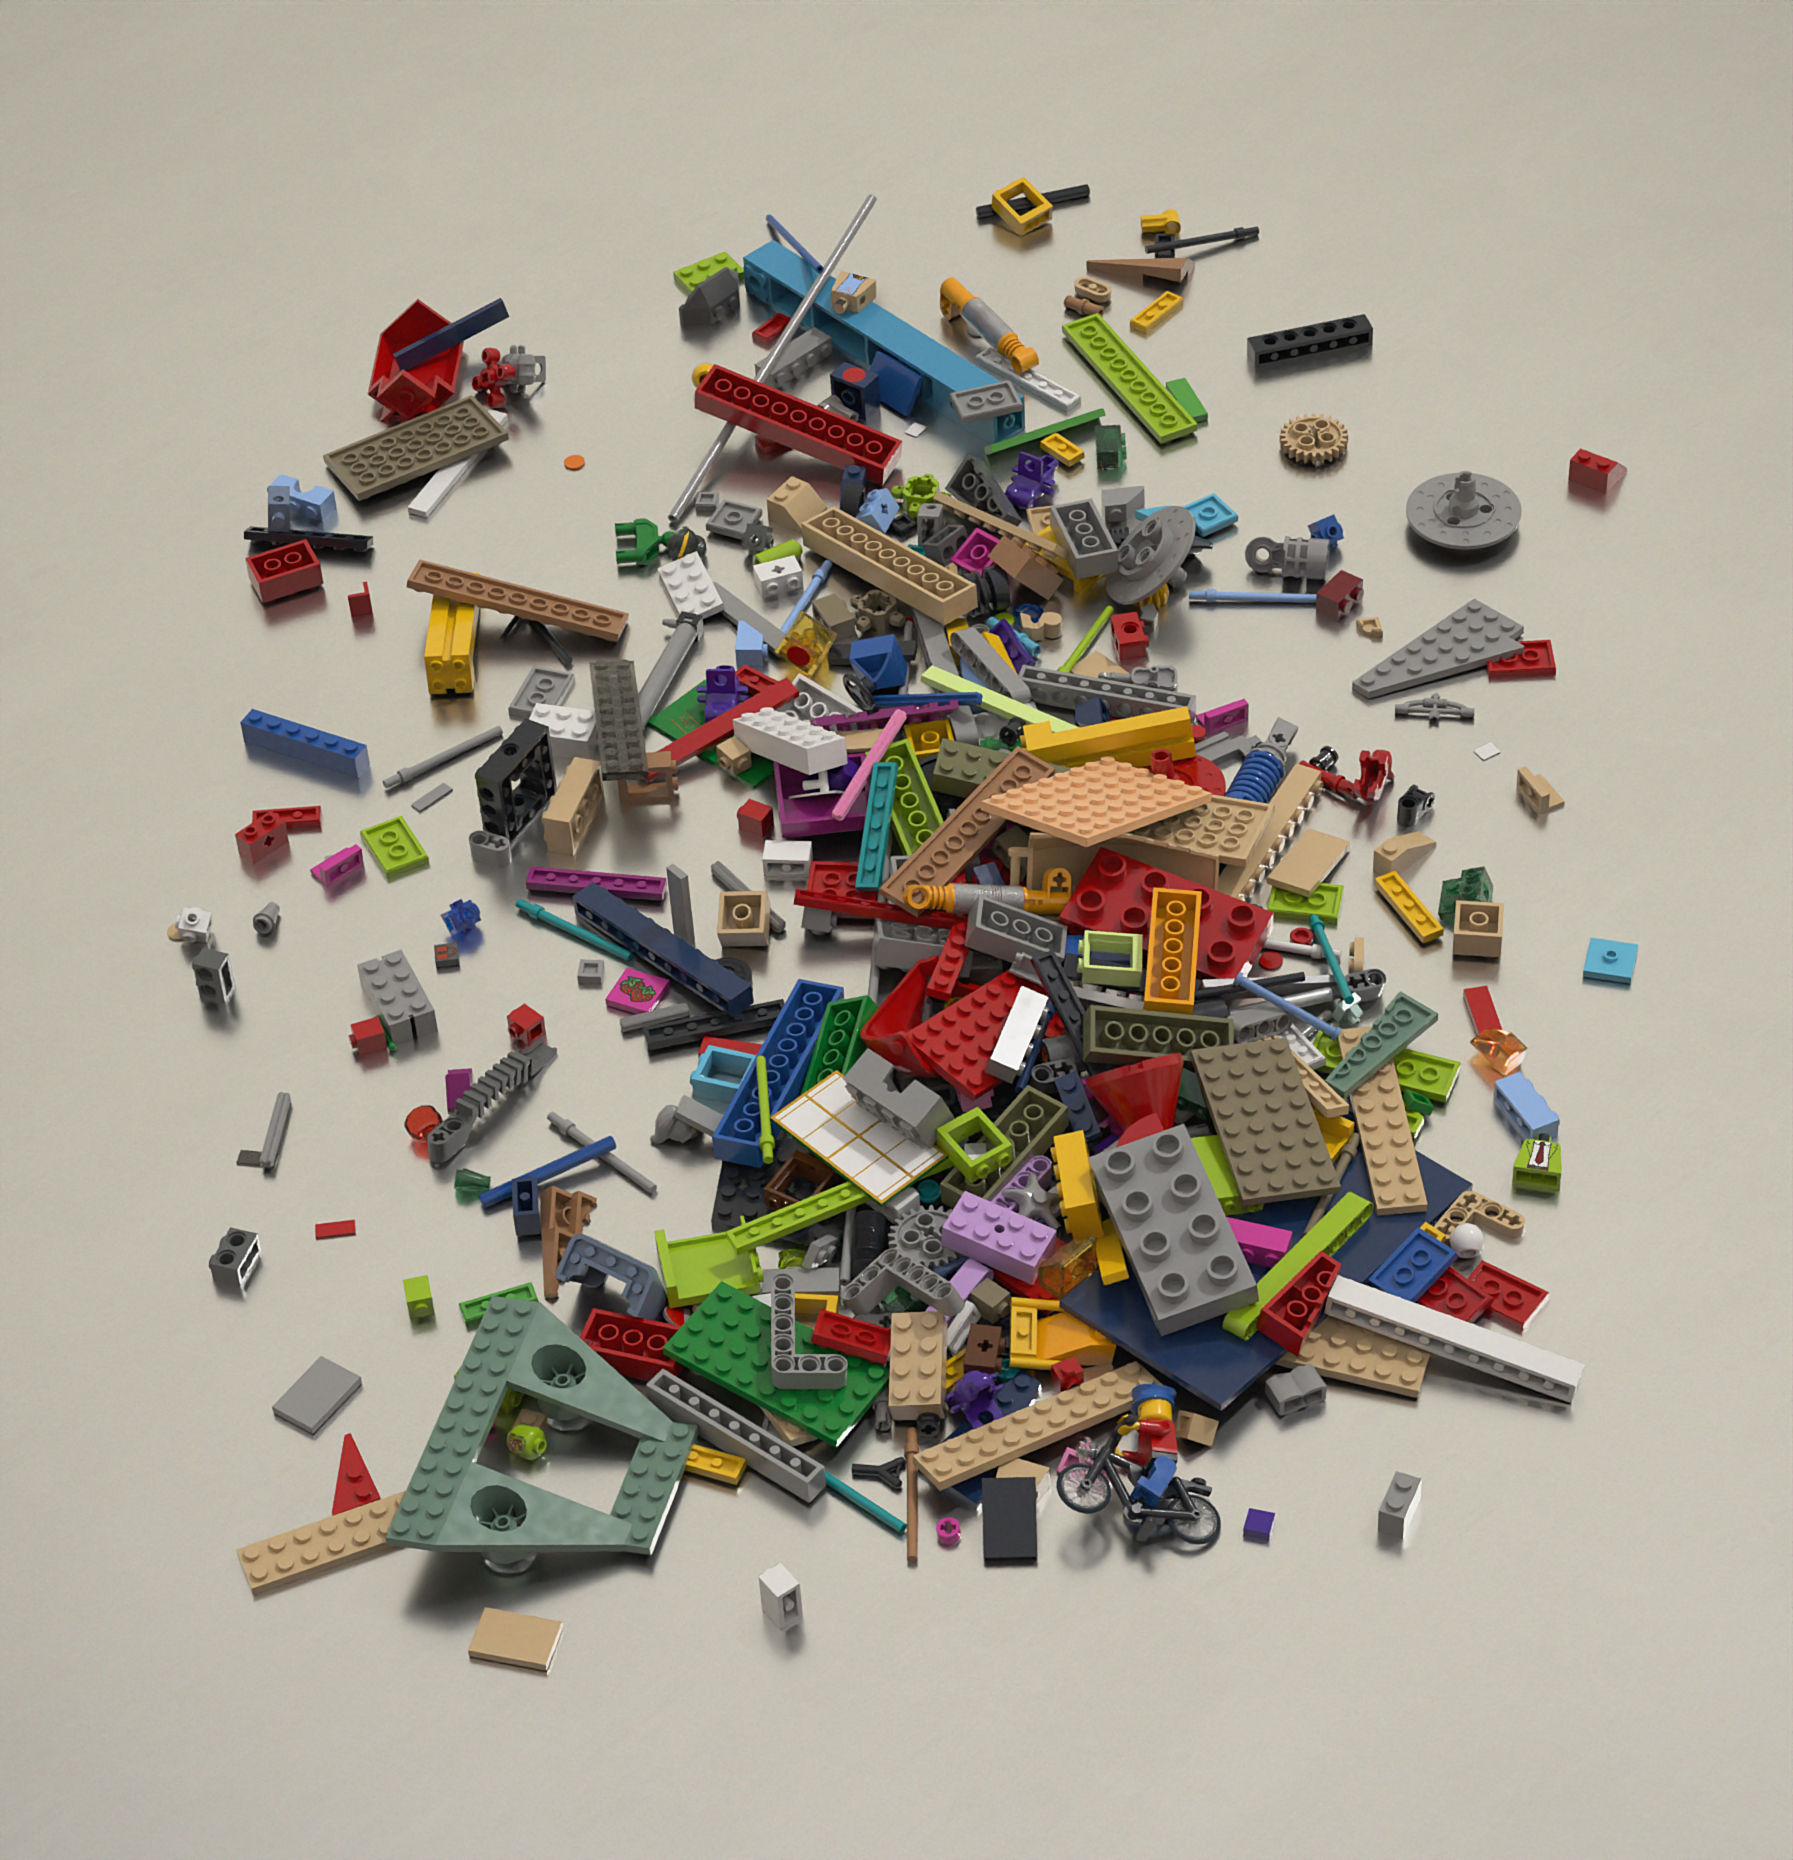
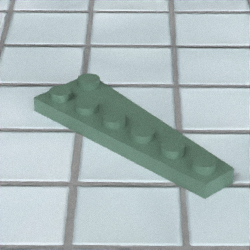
M1400 991L1385 1008V1013L1381 1018H1377L1374 1021L1371 1030L1368 1033H1364L1360 1043L1348 1052L1346 1058L1337 1065L1325 1082L1341 1098L1345 1099L1438 1021V1013Z

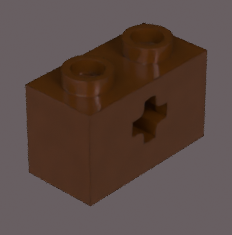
M970 1325L963 1364L964 1374L974 1370L989 1375L1001 1374L1003 1358L999 1357L1000 1353H1005L1006 1338H1002V1327Z

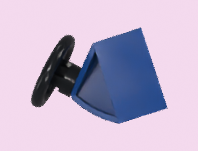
M894 634L852 642L849 660L856 676L845 674L843 676V685L849 696L859 707L866 711H872L875 708L872 693L877 689L905 685L908 666Z

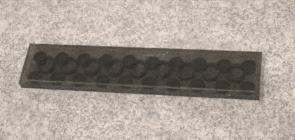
M621 659L613 662H606L604 660L589 662L602 781L648 779V764L634 661Z

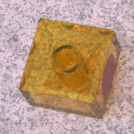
M801 610L774 652L812 676L825 658L838 634Z

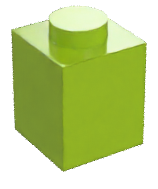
M428 1275L404 1279L403 1285L410 1319L435 1314Z

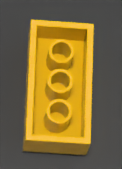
M1083 1130L1053 1136L1055 1147H1051L1053 1162H1058V1164L1054 1165L1056 1180H1061L1056 1185L1059 1198L1064 1199L1059 1203L1062 1217H1068L1064 1219L1067 1234L1072 1233L1074 1243L1104 1237L1097 1190L1091 1175L1088 1159L1090 1155Z

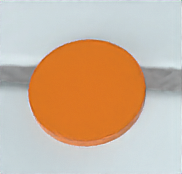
M571 455L564 460L565 467L571 470L580 469L585 464V459L580 455Z

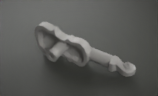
M1153 665L1150 669L1148 667H1135L1131 674L1102 672L1098 674V678L1145 687L1154 686L1157 689L1173 690L1177 686L1178 673L1176 668L1170 665H1158V667Z

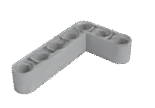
M895 1248L884 1251L849 1283L841 1293V1297L855 1316L869 1313L897 1286L905 1289L948 1317L959 1314L965 1306V1302L951 1282Z
M788 1273L774 1275L771 1281L772 1384L779 1389H840L844 1387L847 1382L848 1363L843 1356L837 1354H795L794 1278Z

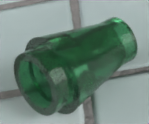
M463 1168V1170L456 1171L454 1189L460 1190V1192L488 1191L490 1189L491 1177Z

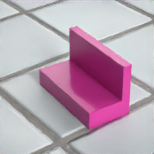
M1245 699L1198 714L1196 719L1209 735L1248 721L1249 704Z
M357 844L350 848L346 847L310 869V873L328 887L364 865L362 849Z

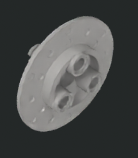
M1470 471L1444 474L1423 482L1413 490L1406 504L1408 522L1417 534L1434 544L1453 549H1478L1503 541L1517 529L1522 513L1521 503L1517 495L1508 486L1491 477L1474 474Z
M1181 506L1163 508L1143 520L1126 537L1118 548V571L1108 573L1106 578L1107 593L1115 602L1123 605L1137 603L1154 594L1166 583L1176 588L1174 581L1180 585L1184 583L1187 573L1180 566L1185 560L1195 536L1196 525L1192 513Z

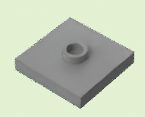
M724 499L706 523V531L742 539L743 533L746 532L747 523L756 524L763 515L762 509Z

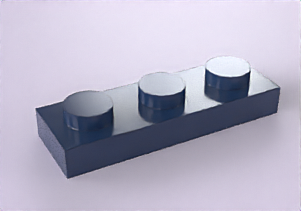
M1076 1070L1055 1079L1054 1081L1062 1102L1068 1106L1069 1120L1073 1131L1083 1130L1086 1143L1103 1136L1078 1071Z

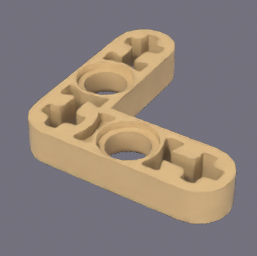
M1466 1191L1455 1200L1434 1225V1228L1446 1235L1444 1244L1450 1247L1451 1232L1460 1224L1471 1223L1473 1220H1476L1509 1237H1519L1525 1231V1218L1522 1214L1477 1192ZM1495 1211L1498 1213V1216L1489 1217L1485 1213ZM1459 1216L1463 1218V1221L1453 1222L1450 1218Z

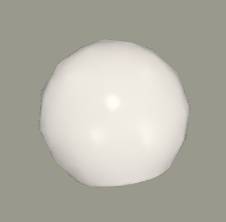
M1464 1223L1458 1225L1451 1232L1449 1242L1451 1248L1457 1252L1459 1257L1473 1258L1478 1256L1483 1250L1485 1237L1483 1231L1476 1225Z

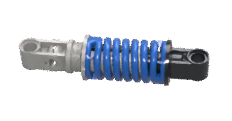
M1278 717L1266 742L1260 743L1257 748L1247 752L1243 764L1224 797L1267 803L1280 779L1285 775V752L1288 746L1291 745L1299 727Z

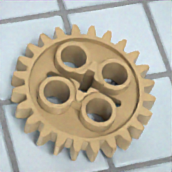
M1313 413L1312 417H1308L1307 414H1304V418L1296 416V421L1290 419L1289 424H1284V428L1281 429L1279 443L1280 448L1284 449V454L1289 453V458L1296 456L1297 462L1304 459L1305 464L1309 460L1315 464L1319 460L1323 464L1324 459L1331 462L1332 456L1339 458V453L1344 454V449H1347L1348 434L1347 429H1344V424H1339L1338 419L1332 421V416L1324 418V414H1321L1319 417H1316V414Z

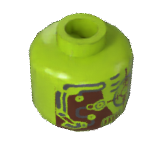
M526 1423L516 1425L507 1435V1445L511 1454L530 1461L537 1459L547 1446L543 1430Z

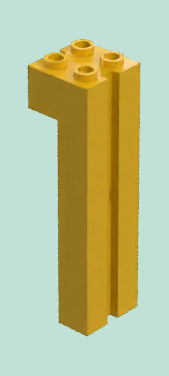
M433 594L424 654L429 694H447V689L454 688L455 693L473 692L475 681L473 653L479 607L476 605L459 603L456 600L445 597L440 598Z
M1187 706L1052 733L1050 721L1023 726L1024 735L1020 736L1022 749L1044 762L1068 768L1081 767L1088 762L1099 761L1102 757H1112L1117 762L1130 763L1135 768L1150 766L1152 752L1157 749L1169 750L1173 761L1197 756Z

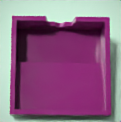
M865 753L847 754V758L861 766L865 760ZM774 762L782 838L864 830L870 791L869 779L842 821H838L832 817V811L843 793L789 799L790 796L810 793V790L803 789V781H809V775Z

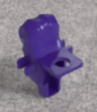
M1025 452L1019 453L1018 466L1011 469L1012 472L1018 474L1011 477L1013 482L1005 491V495L1012 506H1017L1022 510L1033 508L1043 494L1051 495L1055 492L1050 486L1055 484L1054 472L1059 466L1057 459L1047 455L1038 458Z
M721 665L717 666L716 669H707V685L697 687L696 691L698 693L706 694L697 697L698 702L705 703V723L749 699L748 696H740V693L748 692V687L740 686L739 680L735 675L734 666Z
M978 1370L964 1374L962 1379L954 1383L953 1388L945 1397L944 1402L951 1409L950 1413L962 1410L972 1429L985 1425L978 1419V1415L982 1412H989L993 1416V1421L1003 1418L1002 1412L993 1399L995 1394L999 1393L1003 1388L1002 1384L995 1387L994 1380L997 1379L998 1375H989Z

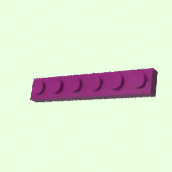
M533 866L530 867L526 879V889L578 893L594 882L600 887L607 889L615 897L663 901L667 887V878Z

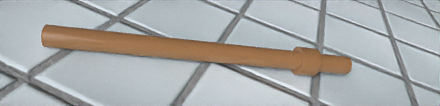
M914 1427L907 1429V1444L904 1446V1457L907 1459L908 1562H916L918 1560L917 1467L913 1464V1455L920 1453V1446L917 1444V1429Z

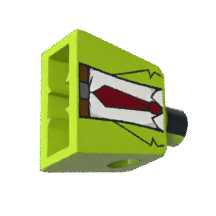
M1546 1133L1539 1134L1536 1140H1524L1513 1166L1512 1183L1560 1190L1562 1174L1561 1145L1551 1142V1136Z

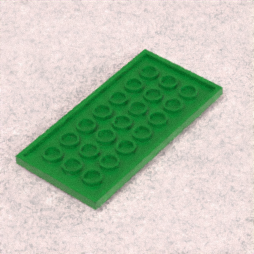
M723 1281L717 1285L663 1347V1355L836 1448L889 1385V1369L877 1363H872L865 1358L855 1355L849 1356L842 1351L822 1348L812 1343L811 1338L814 1330L795 1320V1354H837L843 1356L848 1363L847 1382L840 1389H779L775 1387L771 1381V1307Z

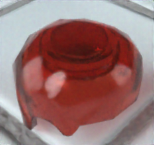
M421 1105L407 1115L404 1127L414 1141L426 1144L428 1143V1134L440 1125L443 1119L433 1106Z

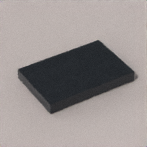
M1036 1477L982 1478L984 1560L1038 1558Z

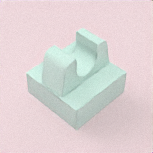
M1355 992L1352 994L1354 998L1352 1004L1348 1005L1343 1000L1337 1005L1333 1018L1338 1023L1344 1019L1353 1026L1360 1021L1359 1017L1363 1015V1011L1358 1006L1361 998Z

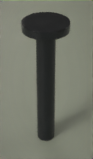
M513 617L499 637L500 641L505 640L518 619H521L520 617Z

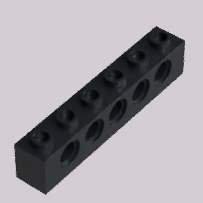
M1362 314L1247 338V355L1256 369L1373 345V327L1366 315Z

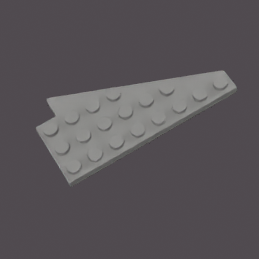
M1472 599L1352 682V689L1369 699L1487 665L1489 660L1494 663L1500 661V657L1508 659L1514 657V653L1522 655L1524 645L1518 643L1515 639L1524 634V626L1482 602Z

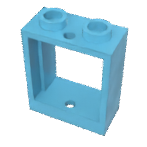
M708 1045L705 1053L699 1057L696 1071H692L690 1076L693 1096L731 1103L756 1055ZM712 1065L745 1072L740 1084L707 1078Z

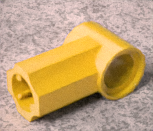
M1168 209L1162 214L1140 217L1142 234L1165 232L1166 234L1176 235L1181 230L1179 214L1174 209Z

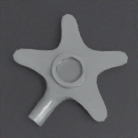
M1031 1173L1028 1176L1025 1188L1004 1189L1002 1191L1004 1197L1012 1199L1019 1204L1018 1214L1029 1219L1033 1217L1043 1218L1048 1226L1055 1230L1061 1227L1051 1213L1050 1207L1060 1204L1059 1202L1064 1199L1059 1198V1195L1043 1190L1038 1184L1035 1173Z

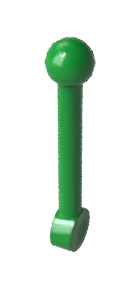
M375 1016L379 1018L384 1030L388 1049L395 1051L397 1049L396 1043L392 1042L380 1016Z

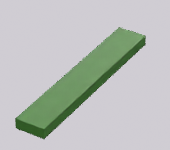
M1100 408L985 446L984 450L986 455L1106 416L1104 408Z

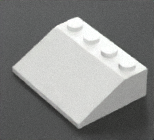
M800 673L792 682L799 691L800 696L775 710L785 712L786 715L797 717L804 722H810L816 717L845 714L846 718H848L849 715L863 712Z

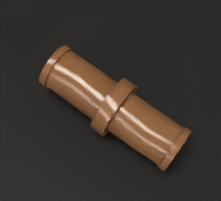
M1067 295L1064 299L1063 304L1065 308L1078 311L1081 315L1099 313L1102 317L1104 314L1103 306L1090 303L1088 299L1084 298L1081 300Z

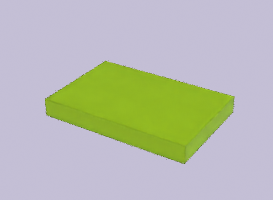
M402 815L360 831L362 840L386 878L429 863L428 855Z
M1321 883L1310 897L1272 886L1267 910L1273 912L1274 917L1309 921V917L1316 914L1323 923L1337 924L1344 885Z

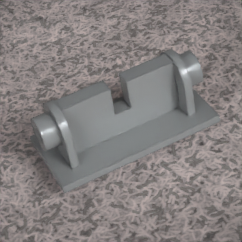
M1017 952L1009 972L1043 987L1030 962L1032 956L1025 954V952H1022V954Z

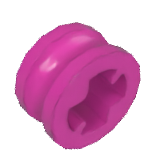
M947 1517L937 1523V1536L941 1542L951 1544L960 1539V1524L956 1519ZM946 1528H952L951 1533L946 1534Z

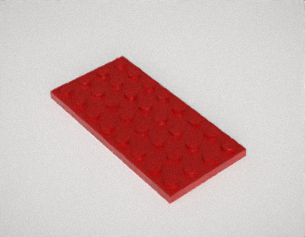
M1009 970L907 1032L914 1048L923 1061L972 1102L1004 1082V1080L986 1073L985 1070L1021 986L1048 997L1043 987L1024 978H1019L1010 973ZM1055 1012L1053 1019L1049 1021L1043 1039L1059 1036L1062 1029H1065L1057 1012ZM1040 1049L1036 1061L1040 1059Z

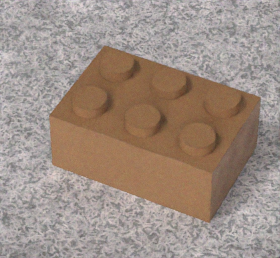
M1003 535L988 555L990 559L1013 578L1047 600L1051 598L1064 580L1058 575L1059 569L1051 563L1048 564L1042 555L1037 552L1035 553V551L1015 537L1010 540Z

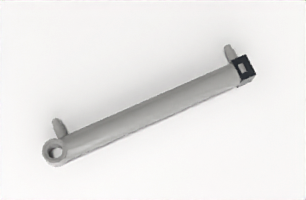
M682 611L677 620L663 619L662 624L676 630L616 733L598 732L596 734L597 739L608 742L609 757L613 763H616L617 754H632L631 750L693 642L699 641L704 632L702 615Z

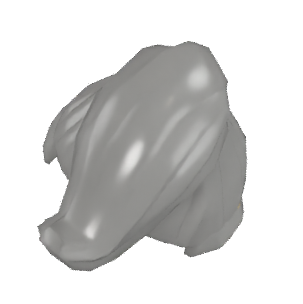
M667 1105L658 1113L655 1121V1134L650 1137V1141L660 1144L670 1138L684 1143L696 1137L702 1131L675 1118L674 1114L677 1106Z

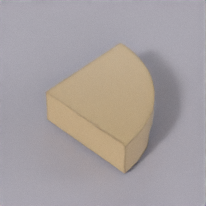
M1378 617L1356 620V626L1363 634L1372 637H1383V630Z

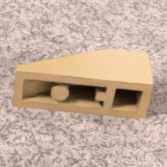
M1419 831L1389 838L1374 850L1373 871L1381 876L1392 871H1396L1400 875L1434 848L1436 841Z

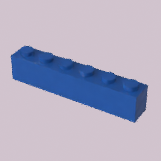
M251 709L240 722L244 742L357 779L370 765L367 745L255 709Z

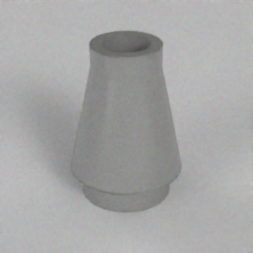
M274 902L268 903L265 908L253 917V927L257 932L267 934L274 930L280 911L278 904Z

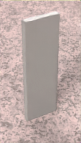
M442 783L412 803L411 806L421 812L453 791V789Z

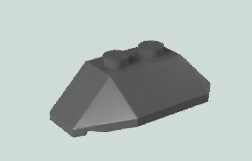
M724 267L697 285L688 296L685 304L679 307L680 325H712L739 307L740 287L738 272Z

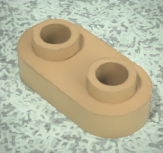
M1079 277L1074 282V290L1081 296L1099 303H1104L1111 298V287L1108 284L1090 277Z
M1355 937V942H1350L1349 956H1354V959H1349L1348 973L1363 971L1364 938Z

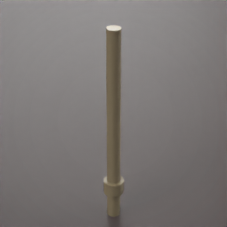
M1358 1133L1352 1134L1348 1144H1345L1340 1152L1341 1158L1335 1168L1339 1182L1349 1162L1353 1161L1357 1154L1356 1148L1360 1142V1134ZM1334 1194L1321 1196L1302 1237L1322 1219Z

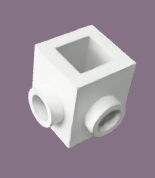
M184 907L182 915L177 916L175 928L179 931V937L187 942L193 943L198 941L207 943L213 924L212 914L197 907Z

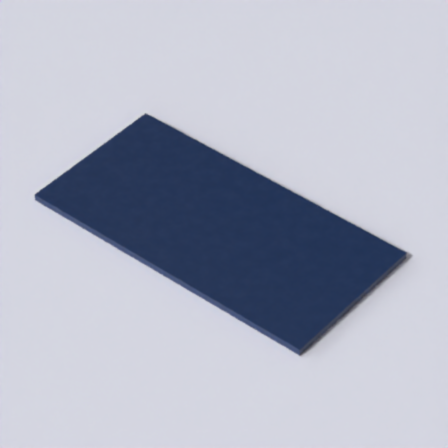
M1349 1111L1348 1114L1340 1115L1354 1122L1353 1133H1358L1354 1114ZM1359 1142L1356 1148L1357 1154L1354 1160L1349 1162L1340 1180V1193L1333 1195L1323 1215L1324 1217L1348 1192H1352L1372 1202L1374 1206L1369 1219L1331 1256V1258L1342 1264L1339 1276L1365 1285L1371 1275L1417 1227L1420 1228L1425 1222L1432 1226L1445 1214L1463 1192L1472 1191L1473 1184L1415 1150L1428 1204L1427 1211L1377 1216L1361 1143ZM1340 1155L1333 1163L1334 1169L1341 1158ZM1321 1196L1264 1203L1262 1210L1227 1215L1226 1217L1292 1231V1249L1303 1238L1302 1234ZM1124 1248L1122 1250L1129 1275L1128 1279L1104 1285L1099 1268L1061 1299L1059 1303L1061 1309L1092 1329L1097 1330L1109 1340L1220 1411L1289 1352L1258 1330L1251 1337L1248 1336L1249 1339L1247 1341L1224 1330L1223 1321L1227 1313L1161 1336L1150 1314L1146 1299ZM1247 1262L1256 1284L1272 1269ZM1326 1304L1312 1330L1329 1316L1324 1313Z

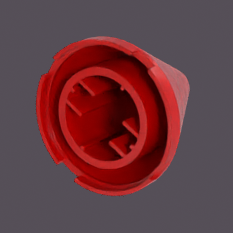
M1174 1053L1109 1070L1086 1078L1085 1081L1089 1092L1124 1132L1136 1121L1153 1113H1157L1165 1131L1173 1128L1184 1062L1181 1053Z

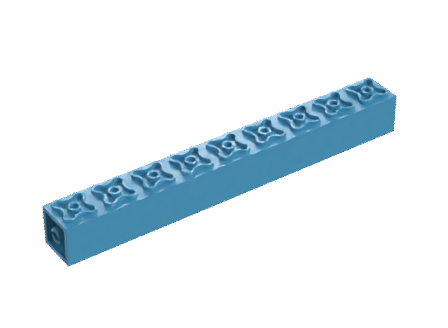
M774 240L743 257L746 290L784 315L792 318L819 273L805 259ZM831 275L800 325L808 330L815 327L829 335L833 346L869 369L876 352L880 351L919 374L924 380L917 399L989 445L1012 438L1025 430L1024 396L1017 391L1016 393L1023 404V411L962 424L950 400V393L1001 381L874 302L868 304L859 313L845 310L844 313L838 314L832 305L831 290L836 279Z

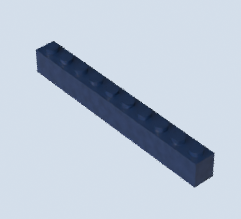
M593 882L572 896L575 914L734 1018L754 1003L753 987L747 980H743L735 975L733 971L727 970L716 960L709 958L699 949L689 945L684 939L678 938L667 928H663L655 923L652 918L646 917L636 908L626 904L621 898H617L609 893L604 887H600Z

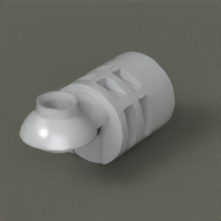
M1285 536L1284 543H1278L1271 538L1257 537L1246 546L1245 560L1254 571L1269 572L1274 568L1282 569V577L1284 578L1294 576L1297 579L1306 577V579L1326 581L1330 540L1318 538L1305 540L1303 537L1291 539L1290 536ZM1262 548L1266 549L1269 553V557L1264 560L1260 559L1257 554L1258 550Z

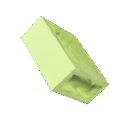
M1085 930L1083 940H1079L1078 954H1082V958L1078 959L1077 972L1082 973V983L1140 987L1143 935ZM1090 951L1130 954V968L1089 965Z

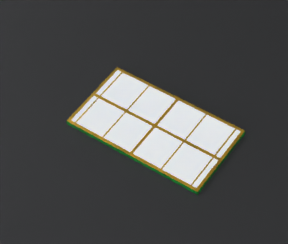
M836 1070L771 1116L770 1121L879 1206L883 1207L946 1161L948 1154L935 1144L930 1149L925 1145L922 1148L895 1131L892 1128V1124L888 1121L886 1123L882 1122L855 1103L856 1100L851 1097V1094L845 1088L847 1084L843 1080L844 1075Z

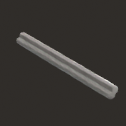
M720 861L711 865V872L732 892L752 891ZM770 909L769 926L775 932L780 933L786 929V922Z

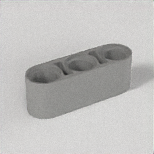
M1272 1003L1227 1017L1228 1019H1233L1234 1040L1240 1044L1284 1033L1290 1029L1293 1023V1016Z

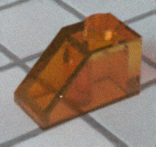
M1492 1028L1485 1029L1470 1041L1503 1076L1521 1064L1528 1049L1512 1032Z

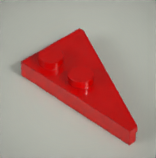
M351 1433L344 1435L332 1516L381 1499Z

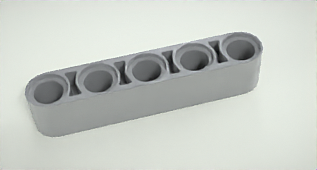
M974 627L951 634L950 642L953 649L990 690L1023 704L1031 700V692L1028 686Z

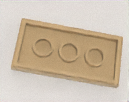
M1309 828L1269 874L1267 884L1310 897L1348 852L1351 841Z

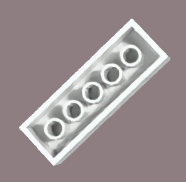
M771 707L760 709V712L744 713L740 718L733 719L734 736L747 746L751 752L805 774L812 775L848 764L845 737L837 735L836 732L824 730L823 727L811 725L810 722L801 721L797 717L788 716L785 712H778Z

